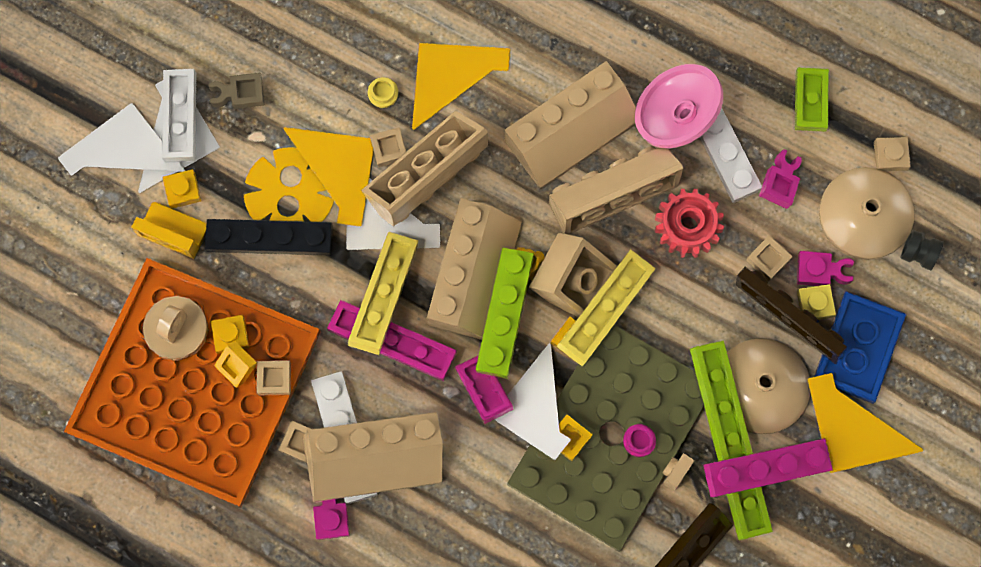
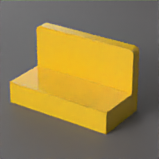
M152 202L145 218L136 217L131 228L139 237L194 259L206 235L207 223L159 203Z

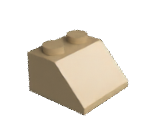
M558 233L529 288L547 302L579 318L617 266L584 238Z

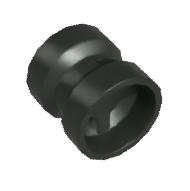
M912 230L900 258L908 262H919L922 268L931 271L939 258L943 241L935 238L929 240L924 238L922 233Z

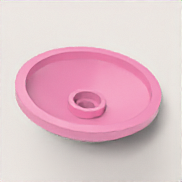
M697 64L679 65L663 72L645 88L638 100L635 110V124L639 133L648 143L659 148H677L693 142L702 136L717 119L723 104L722 85L710 69Z

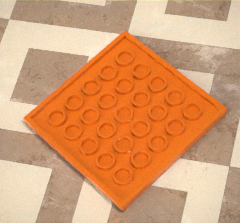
M146 258L64 432L242 508L321 331L314 326ZM180 296L189 298L201 307L206 316L209 331L206 342L196 354L191 357L182 358V360L173 361L160 357L149 348L144 339L143 323L147 312L155 303L166 297ZM243 315L249 342V348L244 350L256 362L290 361L291 395L259 396L257 394V364L245 383L236 388L214 366L221 354H217L215 351L211 321Z

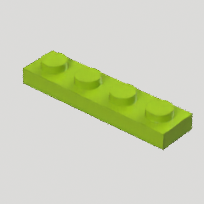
M502 247L475 369L476 373L508 379L534 253Z

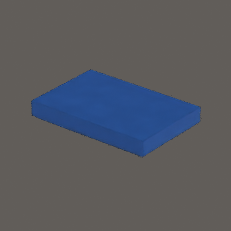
M845 291L831 330L838 333L844 339L843 344L847 346L845 354L837 364H834L822 354L814 377L832 373L838 391L874 404L906 314Z

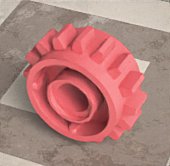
M683 188L678 196H675L673 193L668 195L669 203H660L659 209L663 213H656L655 221L661 223L655 227V233H662L660 244L667 243L670 246V253H673L675 250L679 251L682 258L685 257L686 253H692L694 258H696L700 250L706 253L710 252V243L717 245L720 238L715 233H722L724 230V226L718 224L723 219L724 214L717 213L716 209L719 203H712L709 200L710 194L700 195L695 188L692 193H686ZM690 217L696 221L697 227L688 229L682 225L681 220Z

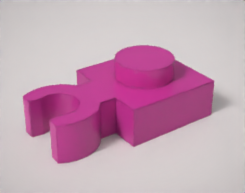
M783 149L775 157V166L772 165L767 170L759 196L787 209L793 203L800 181L799 177L792 174L800 167L802 159L797 156L792 160L791 164L787 163L785 160L787 150Z
M800 251L798 253L797 284L810 286L828 285L831 282V278L842 285L850 284L853 281V277L844 276L841 273V268H851L854 265V261L845 258L837 263L831 262L832 253Z
M337 499L322 501V506L313 507L316 540L350 536L346 503L337 504Z

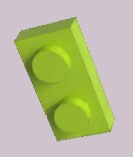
M797 68L795 79V130L826 132L828 129L829 69Z

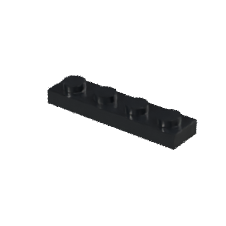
M207 219L205 250L218 253L331 256L332 222Z

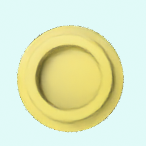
M377 78L368 87L369 100L376 107H390L398 99V87L389 78Z

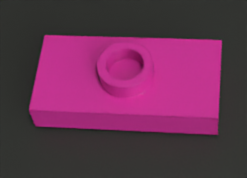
M478 356L455 366V369L481 419L486 424L512 411L513 406L496 376L476 373L475 369Z

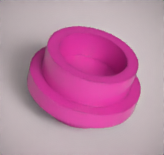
M636 424L629 427L625 432L623 445L630 455L645 457L654 450L656 436L650 427Z

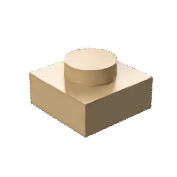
M400 127L370 135L378 168L393 164L406 153Z
M908 137L876 138L874 141L876 169L882 171H908L910 168Z
M768 235L747 257L746 261L770 282L793 256Z
M257 361V394L259 396L291 395V362Z
M292 421L279 451L307 463L303 437L307 430L311 429Z
M684 453L679 460L672 457L663 471V474L667 476L663 484L674 491L695 460Z

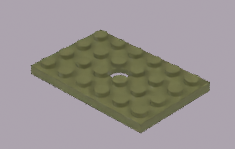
M613 325L583 366L577 365L557 399L559 423L566 415H569L593 434L573 461H570L561 453L554 460L530 444L507 485L620 552L664 476V469L672 457H675L704 406L696 372ZM607 422H617L626 432L633 425L643 424L653 430L656 436V445L649 455L635 457L626 451L623 441L615 446L604 444L600 439V428Z

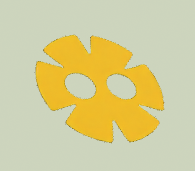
M296 147L280 148L273 151L276 168L264 157H261L252 166L245 183L260 188L261 191L244 194V202L253 220H262L272 213L269 221H304L302 215H305L311 222H322L330 212L334 200L318 194V192L325 191L326 189L312 169L307 170L308 163ZM288 166L297 167L302 174L299 184L293 187L285 186L280 180L281 171ZM293 196L298 200L299 209L296 214L286 217L278 212L277 204L282 197Z

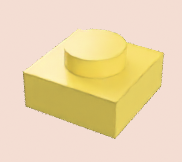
M830 284L797 290L801 311L804 309L810 311L818 320L834 318L836 316Z

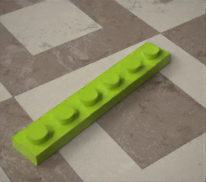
M724 340L690 348L718 462L753 454ZM762 487L727 494L738 540L773 532Z

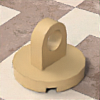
M180 296L166 297L155 303L147 312L143 323L144 339L149 348L160 357L173 361L182 360V358L191 357L196 354L206 342L209 331L208 322L201 307L189 298Z

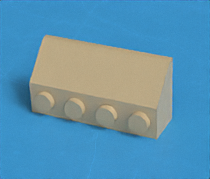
M605 61L504 130L505 143L541 190L635 126L636 107L625 84L609 63Z
M454 111L361 191L379 216L394 227L399 222L407 219L410 212L422 202L429 200L433 193L444 183L451 181L464 166L479 157L480 153L488 147V132L483 126Z
M650 146L641 150L638 153V157L628 161L626 158L619 159L613 162L608 170L601 173L592 171L584 175L581 181L570 186L569 183H565L556 187L552 191L553 194L549 195V205L563 234L569 235L678 187L683 172L681 163L667 148Z
M460 198L427 315L428 326L482 340L502 247L515 249L522 225L521 221L491 205Z
M437 412L307 430L303 437L313 502L442 483L443 444Z

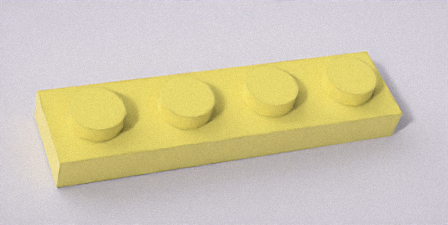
M392 232L387 233L351 331L348 346L379 355L417 250L418 240Z
M630 249L557 347L583 366L656 268Z

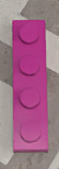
M340 300L327 327L328 331L349 340L360 308ZM391 322L380 354L444 381L457 354V350Z
M825 439L703 465L710 497H717L833 470Z

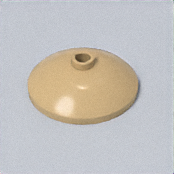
M855 168L840 174L828 185L820 201L819 219L827 239L839 251L858 259H878L895 252L907 240L914 224V205L907 189L891 174L875 168ZM866 204H874L876 211H869L866 208Z
M771 339L747 340L739 343L727 352L747 432L773 434L790 427L800 418L810 398V388L807 380L810 377L804 362L797 353L783 343ZM760 378H768L771 386L768 388L761 386Z

